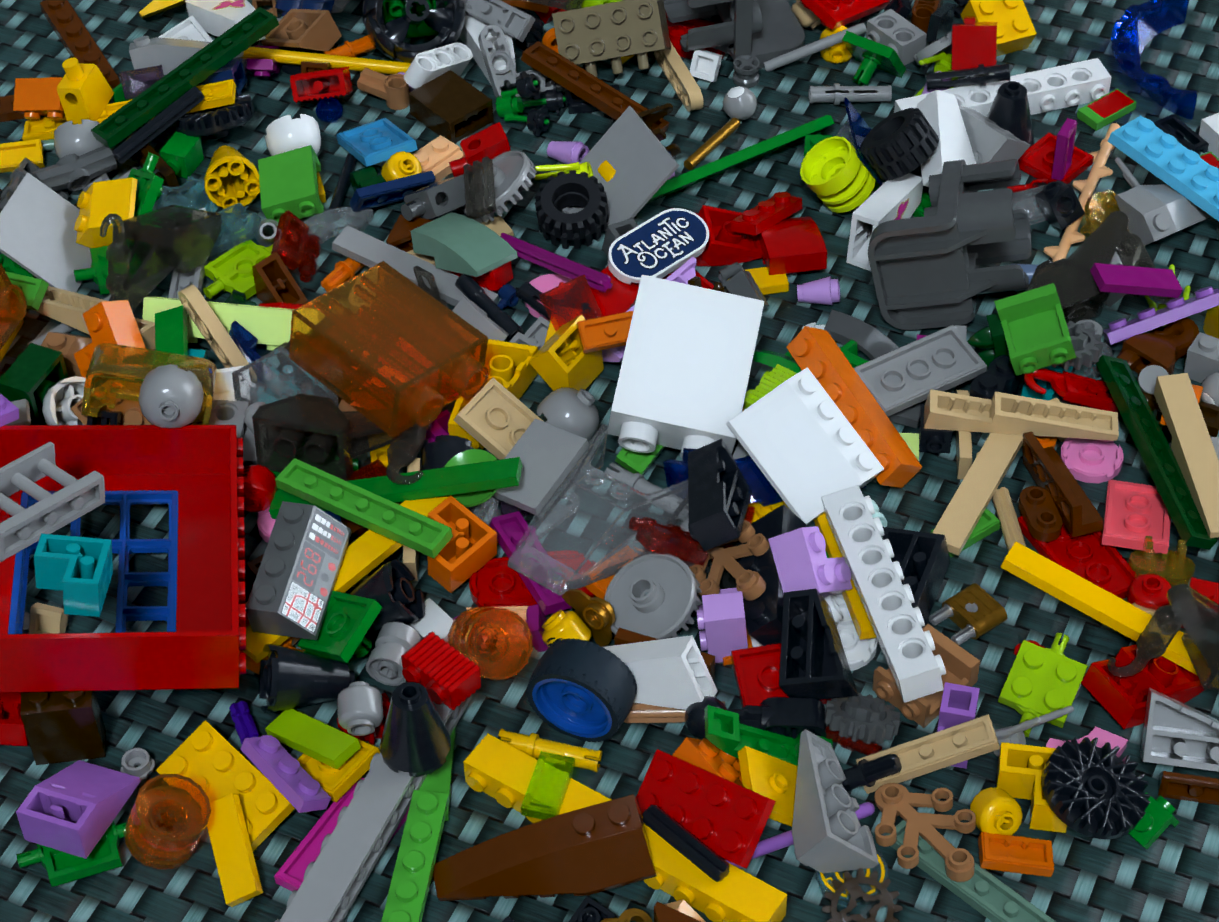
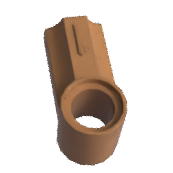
M368 68L360 72V77L357 81L359 90L385 99L388 108L393 110H402L410 105L409 85L404 80V75L392 74L386 76Z

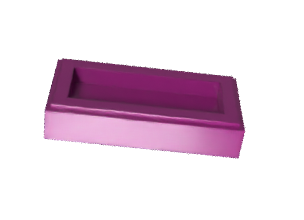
M1067 118L1057 134L1052 179L1061 181L1072 164L1077 129L1076 120Z

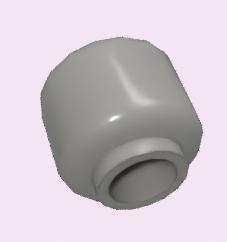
M364 681L353 682L349 687L343 689L337 698L338 723L340 726L346 729L349 734L355 736L373 733L383 720V700L380 691Z

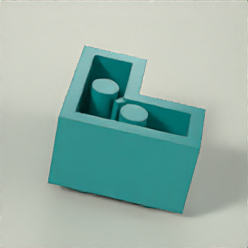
M41 533L34 554L36 588L54 591L62 590L64 614L100 617L113 574L112 540Z

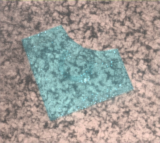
M188 176L182 186L169 187L162 185L163 191L157 200V211L188 220L192 219L195 209L206 208L214 223V203L205 192L204 181Z
M241 203L218 211L206 243L209 250L208 254L210 256L216 255L255 238L261 218L256 212L246 214V209Z

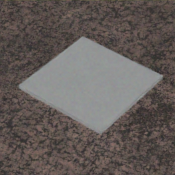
M631 106L622 113L580 161V163H590L593 176L597 178L598 183H602L604 186L609 214L607 226L634 218L680 166ZM606 160L616 170L614 177L608 182L598 172L600 164Z
M27 172L0 212V252L35 277L43 279L49 286L75 293L83 281H75L74 270L91 268L92 263L90 249L92 248L76 243L77 231L74 229L80 209Z

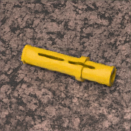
M500 729L498 737H501L500 739L503 742L533 758L587 769L596 773L599 771L600 764H598V761L601 762L602 759L601 750L597 751L539 738V734L531 733L528 736L506 731L505 729Z

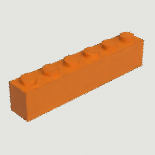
M805 326L786 348L801 370L809 368L884 467V470L875 477L879 484L903 488L922 469V465L829 332Z

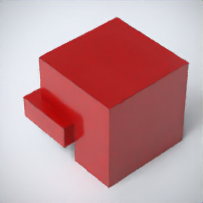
M965 16L964 24L952 25V70L977 68L978 64H984V67L997 65V22H976V16Z

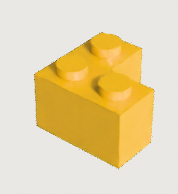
M1001 742L996 788L1006 791L1013 798L1031 800L1030 829L1066 833L1067 825L1055 815L1048 805L1041 784L1044 765L1056 748Z

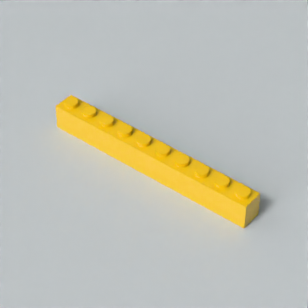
M489 733L463 761L465 782L470 788L495 798L503 807L513 808L524 814L532 823L611 800ZM644 823L656 877L643 881L652 889H660L673 896L676 901L684 899L691 907L704 913L712 922H781L786 916V893L728 863L730 866L728 875L722 881L716 882Z

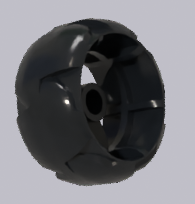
M384 0L363 1L362 18L369 39L382 54L397 62L412 63L415 56L419 53L456 43L464 26L465 7L463 0H443V8L430 9L426 0H404L406 4L402 8V17L391 20L385 25L384 18L382 17ZM412 5H416V7L421 9L419 13L421 17H417L416 13H410V9L413 8ZM424 21L433 30L439 32L434 39L424 44L410 45V43H403L410 24L417 25Z

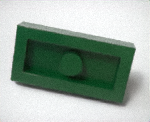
M998 313L987 315L988 326L978 330L967 341L971 346L985 348L978 355L987 365V370L989 364L998 356L1006 355L1009 357Z

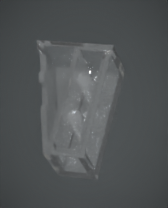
M283 346L232 373L235 400L249 401L250 405L256 402H264L273 409L276 419L313 436L340 422L338 396Z

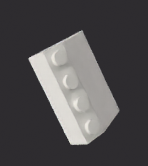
M808 367L784 381L726 423L788 508L806 525L825 513L822 496L859 485L861 489L884 470V467Z

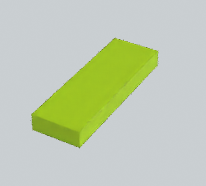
M295 709L283 711L265 728L267 735H272L280 743L335 769L340 768L361 748L358 738Z

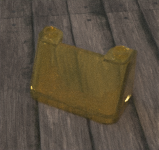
M111 343L99 344L94 348L87 370L81 415L97 417L100 408L108 405V408L114 409L116 398L139 401L140 387L148 372L158 366L172 364L187 372L190 370L200 380L204 397L201 411L192 425H209L217 367L212 361L205 358Z

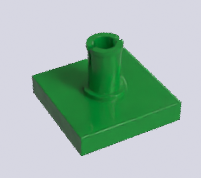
M846 31L842 41L854 59L861 62L852 78L855 83L860 86L862 83V86H868L876 68L902 78L906 67L893 48Z
M332 591L317 640L301 638L297 646L305 653L348 663L352 655L357 658L364 657L369 651L362 644L369 649L372 648V642L365 637V634L381 611L382 606L374 599Z

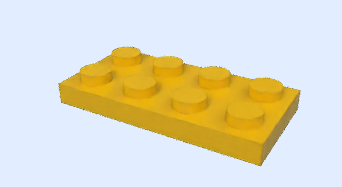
M206 720L156 769L204 818L203 806L230 793L239 795L253 851L295 809L276 787Z

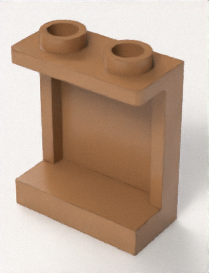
M930 624L923 627V632L929 630L932 635L936 649L932 651L934 656L940 654L946 669V674L941 676L943 688L945 682L970 687L977 683L980 660ZM879 666L874 670L872 690L875 691L879 698L890 702L898 708L907 719L914 720L925 728L939 715L943 690L904 703L890 668L885 670Z

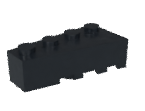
M784 504L751 524L755 529V534H762L768 542V539L806 527V523ZM739 541L732 543L733 546L746 544ZM769 546V549L761 556L751 555L735 559L745 570L749 569L758 572L766 582L765 591L757 599L748 601L743 597L749 635L763 646L781 643L784 594L771 547Z

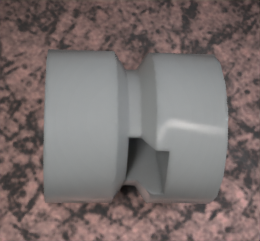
M388 622L384 624L376 639L375 648L371 651L366 663V671L369 675L385 685L399 686L405 683L406 679L402 674L401 656L422 640L419 633L404 623Z

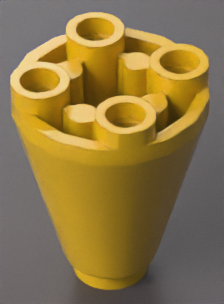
M225 145L219 147L213 154L204 176V189L213 203L222 207L225 211L231 212L250 204L260 193V175L253 163L234 147Z

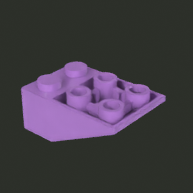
M78 760L35 785L17 809L16 814L24 840L87 859L141 782L140 778Z

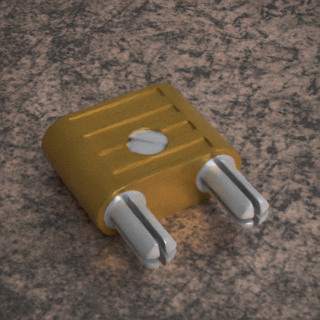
M973 583L944 601L942 608L931 614L928 619L932 625L936 626L945 619L950 618L962 629L954 634L951 640L961 645L970 638L978 639L1006 621L1007 613L1002 605L978 584Z

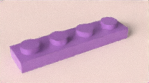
M1212 286L1195 291V297L1184 300L1183 297H1178L1166 302L1167 307L1155 311L1154 307L1142 310L1137 313L1138 318L1126 321V318L1112 321L1108 324L1109 328L1103 330L1105 340L1112 345L1132 336L1219 305V289L1213 290Z

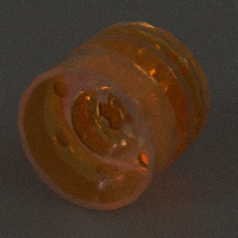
M473 607L468 609L453 621L448 633L449 645L453 646L455 650L458 649L460 653H463L474 664H478L481 678L503 680L518 674L528 663L532 652V635L527 623L517 613L504 608ZM482 636H488V639L485 641L486 648H481L480 646L484 643Z
M161 774L149 779L139 789L124 830L126 846L134 858L142 864L156 869H174L191 858L197 849L211 813L209 798L202 787L188 777L178 774Z

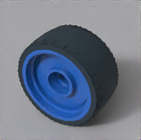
M568 638L554 642L542 655L530 677L526 693L533 711L554 730L582 741L601 742L611 738L623 724L633 705L637 684L631 670L614 653L586 640Z

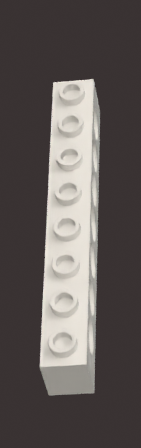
M1095 58L1010 76V81L1019 82L1027 89L1030 114L1034 115L1093 102L1109 93L1112 77L1101 61ZM1009 81L986 83V86L981 87L980 84L967 85L942 91L955 95L958 105L974 109L987 117L999 87ZM929 93L895 100L894 113L908 108H917V104L926 98Z
M859 485L822 496L826 519L842 557H844L845 563L850 568L852 581L903 702L906 703L944 690L941 676L946 674L943 660L940 654L934 656L932 652L936 649L930 631L923 632L922 627L925 626L919 607L913 608L911 605L915 603L911 588L908 583L903 585L901 582L904 580V575L899 561L892 562L891 558H894V552L889 539L883 540L881 537L885 534L880 518L872 517L875 514V510L870 496L864 497Z

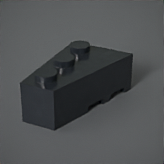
M723 439L688 453V529L692 539L695 542H699L703 550L707 551L740 537L752 490Z
M883 527L885 534L883 538L884 540L889 539L894 552V558H891L892 562L899 561L904 575V580L901 582L903 585L909 584L915 601L911 605L913 608H920L926 625L950 564L946 537L941 534Z
M816 588L784 592L779 687L789 698L822 700L859 696L829 604Z

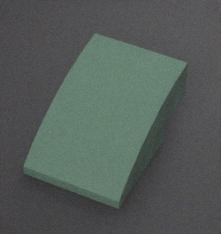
M450 212L411 230L414 253L434 257L435 266L439 269L479 277L518 258L517 251L497 233L476 220L461 214Z

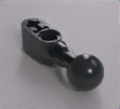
M704 696L702 702L691 704L685 712V724L688 731L701 740L703 738L707 739L705 737L704 711L707 705L738 713L740 724L791 738H796L801 731L806 729L815 735L826 738V724L824 723L825 706L823 702L813 698L771 697L763 700L760 706L746 705L742 709H727L719 699L712 696Z

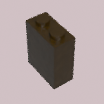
M451 70L408 93L410 114L437 135L445 137L454 144L494 121L492 99Z
M95 691L21 692L20 716L36 765L106 757V729Z

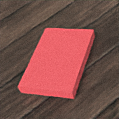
M1108 480L1101 544L1167 554L1171 517L1168 515V510L1160 494L1157 492L1156 486Z

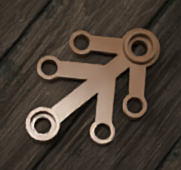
M747 520L743 522L739 538L707 551L703 550L699 542L694 541L693 551L697 557L694 565L689 568L700 583L699 588L702 593L698 594L701 597L702 595L719 594V584L724 569L736 579V588L738 592L742 591L745 600H755L765 591L766 582L759 573L749 569L745 570L735 560L751 555L761 556L770 546L762 534H755V529ZM737 541L746 543L723 549L724 545ZM714 558L708 578L706 579L705 569L709 559Z
M887 783L876 790L874 796L875 804L882 812L881 823L875 827V840L877 844L883 847L895 844L897 841L896 817L900 816L906 821L903 845L897 850V861L902 868L912 869L919 864L918 842L920 835L945 859V871L948 878L956 882H965L973 877L975 873L974 857L966 849L955 848L935 828L957 830L963 834L971 833L976 828L975 813L969 809H961L955 815L919 813L913 808L928 807L934 808L938 812L949 811L953 807V793L949 789L937 788L932 794L911 793L901 784ZM962 820H969V822H967V823H963V822H960V821H962ZM883 833H890V835H888V836H883V835H881V834H883ZM912 855L913 857L905 858L903 856Z

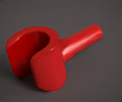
M1042 177L1033 180L1030 184L1009 186L1007 188L1011 189L1013 193L1030 192L1035 196L1041 192L1038 188V183L1046 182L1048 179Z

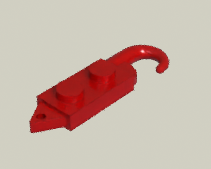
M1045 368L1037 369L1032 373H1024L1026 385L1037 393L1045 394L1046 389L1040 387L1034 379L1050 382L1054 391L1069 403L1120 413L1112 400L1106 383L1066 371L1060 373Z

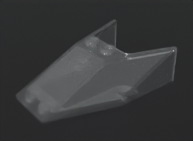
M605 424L599 428L588 442V449L540 513L533 516L508 560V567L558 595H563L570 589H579L615 575L627 563L640 556L658 553L676 538L675 528L682 524L689 516L688 480L646 494L599 470L604 465L608 426Z

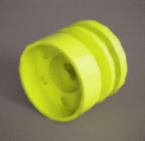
M833 136L815 144L807 152L801 163L800 175L802 180L832 212L844 213L855 209L870 196L875 187L876 175L874 170L844 137Z

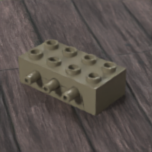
M622 0L552 13L559 54L576 65L585 64L586 71L595 77H598L595 62L611 59L612 71L615 75L623 73L621 57L637 55L639 70L649 69L648 52L671 48L663 0Z

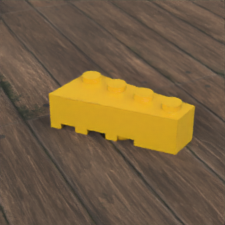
M479 338L463 383L467 384L468 387L462 388L459 391L448 421L449 435L472 441L471 447L474 449L480 447L483 450L484 446L454 421V418L492 377L516 398L520 399L538 374L528 362L536 354L538 347Z

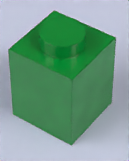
M176 131L160 150L161 158L171 167L176 176L189 179L204 160L201 139L199 137L188 136Z

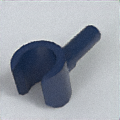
M510 284L503 285L498 292L501 300L497 304L501 310L507 305L514 307L518 304L516 289Z

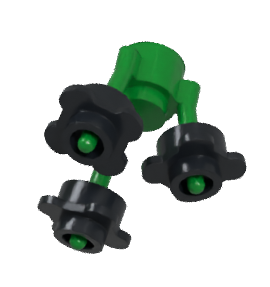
M526 71L520 72V78L516 80V88L502 91L501 96L497 97L496 110L498 116L504 118L505 122H527L528 129L533 131L534 136L539 137L541 132H547L550 126L551 119L547 113L556 111L557 116H560V108L565 107L566 97L563 91L557 90V84L555 83L552 90H546V98L539 99L540 82L534 74L529 75ZM533 97V98L535 99V100L522 101V98L527 99V98ZM547 104V106H542L540 110H530L528 116L518 115L523 112V107Z

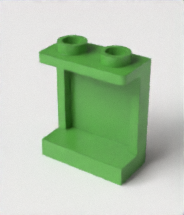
M311 145L258 160L261 209L267 219H273L279 224H284L324 212V206L319 198L317 172H321V163Z
M1054 283L994 301L1004 331L1010 361L1016 376L1032 373L1037 369L1054 364H1062L1067 360L1076 358Z

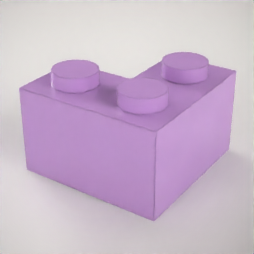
M818 526L801 527L768 539L783 594L784 592L816 588L821 596L825 598L829 595L832 596L853 589L850 581L851 571L849 566L845 563L844 557L827 558L825 552L826 542Z
M737 588L720 589L719 594L702 595L703 605L697 606L699 610H696L698 630H703L699 631L701 651L708 650V654L715 656V663H722L724 657L731 656V651L748 648L742 591L738 592Z

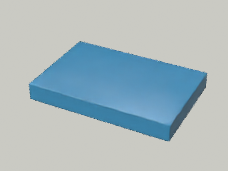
M387 118L337 133L336 135L338 144L366 167L386 161L397 152L418 150L416 140Z

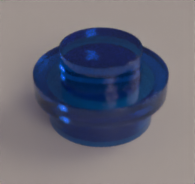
M325 98L319 101L316 108V116L320 120L334 122L342 117L343 107L337 99Z

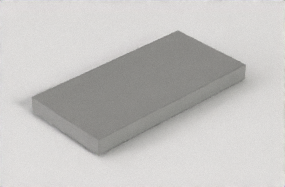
M951 325L859 365L854 369L888 417L926 400L930 389L946 391L986 372L987 365L955 326Z

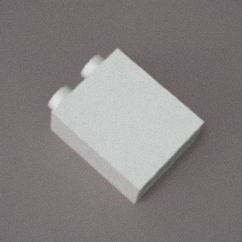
M641 275L607 434L619 436V445L633 452L651 453L655 451L656 445L681 450L680 457L688 462L690 449H698L720 439H723L732 455L736 437L726 423L740 414L743 409L764 301Z

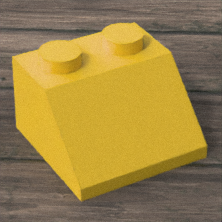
M131 177L93 182L86 192H81L77 201V207L80 208V212L74 229L77 231L76 243L89 248L116 245L133 226L138 179Z

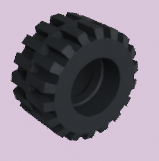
M908 108L898 111L878 123L864 138L860 145V152L879 179L883 181L893 180L912 172L923 164L938 146L939 138L919 108Z
M570 170L568 174H564L563 171L559 172L555 178L550 176L547 178V184L542 183L540 185V192H537L535 196L538 227L546 240L551 239V244L555 246L562 244V248L568 249L569 246H574V249L581 248L580 245L582 244L586 246L591 245L592 239L598 240L601 237V232L606 231L607 222H609L607 196L602 183H598L597 178L594 176L589 178L588 173L583 171L580 174H576V170ZM569 206L584 208L572 214L560 212L563 208Z

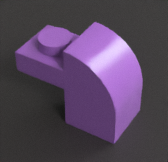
M945 682L937 732L975 719L980 688ZM968 760L951 766L967 769Z

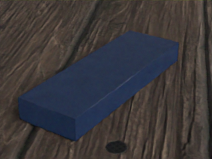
M432 171L358 188L355 190L349 204L353 212H358L402 201L405 195L434 183L436 178Z

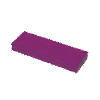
M1094 263L1090 269L1100 292L1178 298L1183 291L1172 269Z

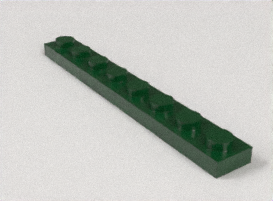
M261 7L257 8L91 129L93 136L110 149L119 144L124 138L141 128L146 122L167 108L189 89L205 81L210 75L228 64L229 61L241 52L247 50L263 36H266L279 25L276 16Z
M1102 355L1099 361L1096 362L1102 375V380L1110 391L1112 400L1116 404L1123 418V423L1132 436L1134 445L1138 449L1145 463V468L1155 483L1156 490L1168 510V515L1172 518L1181 541L1184 545L1210 550L1217 540L1216 538H1209L1177 460L1127 360Z

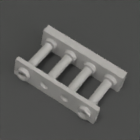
M48 442L1 467L0 509L12 517L0 523V562L39 541L41 533L51 534L104 504V476L97 471H93L78 480L56 466L55 444L52 442ZM49 476L64 486V488L51 494L34 482ZM22 490L38 502L25 509L10 499L9 496Z

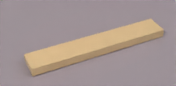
M990 433L932 532L945 535L948 552L960 555L1023 444V435Z

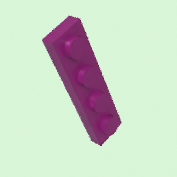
M516 511L490 518L489 526L497 532L499 545L537 604H539L544 615L573 608L562 598V595L570 590L569 586L521 513Z

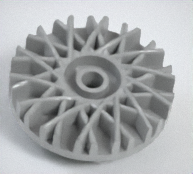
M508 151L496 156L482 165L468 181L474 201L461 206V210L467 217L479 223H482V221L487 223L489 220L494 221L495 212L499 216H502L504 211L509 212L506 207L507 201H511L516 205L518 200L523 199L519 192L523 190L528 191L529 187L533 185L530 179L534 178L537 173L534 169L536 166L522 151Z
M666 553L646 554L627 563L613 577L604 596V600L612 605L615 614V622L611 625V631L616 635L618 629L623 628L656 639L679 637L676 632L680 628L688 631L689 628L686 624H694V620L691 617L692 612H697L696 610H699L697 606L702 605L701 600L697 596V593H702L699 588L700 583L695 578V574L681 559Z

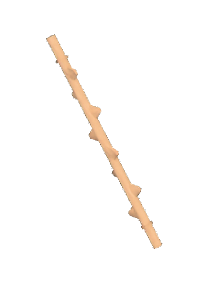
M1117 123L1110 124L1105 138L1100 143V150L1088 153L1094 156V164L1088 178L1073 181L1072 186L1081 192L1078 200L1085 213L1099 211L1100 206L1094 203L1091 197L1099 178L1113 174V170L1106 167L1105 164L1110 152L1115 148V146L1108 142V139L1113 131L1120 128ZM1083 216L1066 227L1059 246L1044 248V253L1053 260L1048 269L1049 281L1040 283L1041 287L1052 283L1056 287V281L1071 278V273L1062 266L1071 245L1085 241V235L1077 232Z

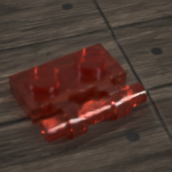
M287 210L280 215L271 254L277 251L284 264L292 271L299 267L300 280L309 282L311 276L316 271L317 264L315 258L320 254V239L316 235L309 236V226Z
M632 517L630 519L629 528L638 531L635 539L648 551L663 555H674L681 560L704 566L708 553L698 545L699 542H695L689 532L681 530L680 526L671 523L667 524V526L658 524L655 519L643 517L642 519Z

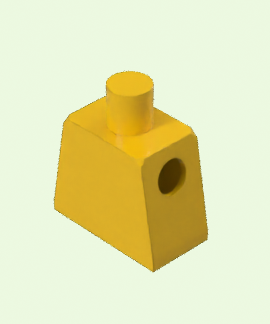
M68 58L62 63L66 74L57 86V93L66 120L72 121L73 125L82 124V119L97 121L114 95V92L97 65L79 63L77 58Z

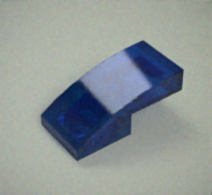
M234 321L231 324L229 335L253 369L256 382L262 386L271 378L273 366L255 352L258 339L237 321Z

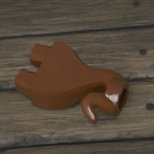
M1186 317L1167 324L1161 331L1155 328L1150 330V333L1132 336L1123 342L1122 352L1116 358L1127 360L1131 370L1138 373V377L1140 372L1150 365L1161 366L1169 375H1173L1176 361L1187 354V350L1199 334V328L1193 320Z

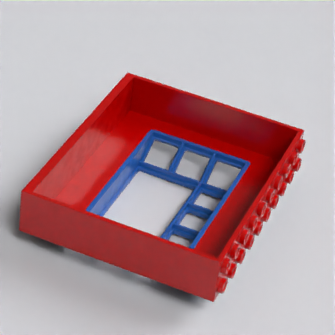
M14 425L0 427V468L40 446L52 442L55 444L56 466L78 480L93 471L102 474L105 482V503L102 505L120 506V539H111L112 553L119 554L115 633L23 634L30 555L35 554L39 541L0 562V693L239 688V674H246V653H239V651H246L244 477H238L243 476V438H237L236 425H186L181 428H162L155 425ZM49 476L34 482L51 494L64 488V486ZM22 490L9 496L10 499L25 509L38 502ZM133 504H167L169 506V539H130V506ZM0 509V523L12 517ZM81 517L71 522L70 536H81ZM131 553H168V572H129V555ZM136 586H167V606H127L128 588ZM128 621H167V632H126V623Z

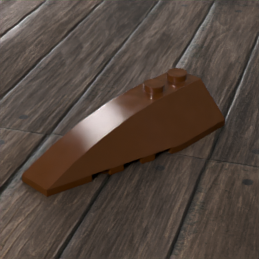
M634 794L563 813L477 844L435 863L433 877L438 900L454 901L486 899V897L503 896L505 899L519 898L521 895L555 897V894H574V896H587L656 877V872L641 811Z

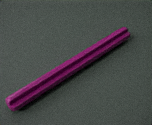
M501 233L500 237L517 251V255L521 259L601 292H606L608 288H612L613 284L610 283L611 277L607 274L509 234Z

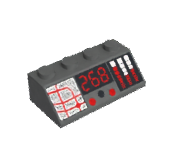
M282 501L246 604V613L252 632L317 640L352 532L350 528L315 505Z

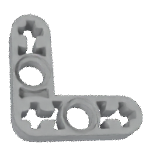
M488 25L480 32L478 41L492 89L497 98L501 96V89L504 84L507 87L516 86V80L520 78V73L515 71L502 29L496 25ZM489 32L492 36H497V39L494 42V46L497 51L489 54V52H491L493 49L491 40L486 41L485 39ZM500 57L505 60L506 69L496 70L492 65L493 58ZM534 69L526 71L527 74H534L540 82V95L546 94V90L553 89V84H555L553 80H549L546 83L547 87H545L547 76H543L542 73ZM557 84L558 91L564 88L561 85Z

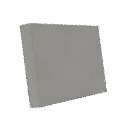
M535 418L504 458L520 457L523 467L519 486L500 488L492 497L538 515L588 449V439Z

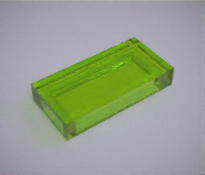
M541 751L521 806V815L545 820L559 814L575 768V758Z

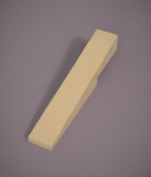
M48 286L39 310L36 312L90 335L83 313L101 301L107 300ZM135 318L147 353L155 349V322Z
M1188 373L1157 376L1154 396L1172 436L1171 449L1209 538H1218L1219 460Z
M930 389L924 405V429L1023 435V433L1032 431L1035 436L1117 441L1119 437L1117 412L996 391L992 400Z

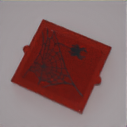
M584 274L566 283L560 282L558 287L539 295L555 331L580 315L586 320L604 317Z

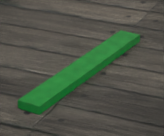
M825 115L669 179L647 203L805 139V134L815 135L835 123L831 115Z
M520 457L350 480L347 482L397 503L404 502L405 500L426 499L519 486L523 466ZM278 490L271 502L269 512L272 519H276L282 501L314 504L284 490ZM315 505L316 507H318V508L321 509L322 511H328V510H325V509H323V508H321V507Z

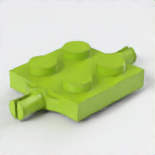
M247 238L205 265V275L214 281L203 289L206 297L211 299L221 291H227L244 302L255 295L256 288L252 267L277 251L279 254L286 250L285 242L278 239L269 247L257 245Z
M1056 633L1050 649L1023 640L998 699L999 703L1014 708L1022 715L1019 723L1067 706H1072L1088 666L1072 660L1063 654L1069 641L1067 635H1064L1061 644L1058 645L1062 633ZM1068 714L1051 720L1048 723L1063 728ZM1032 728L1024 731L1025 737L1030 736Z

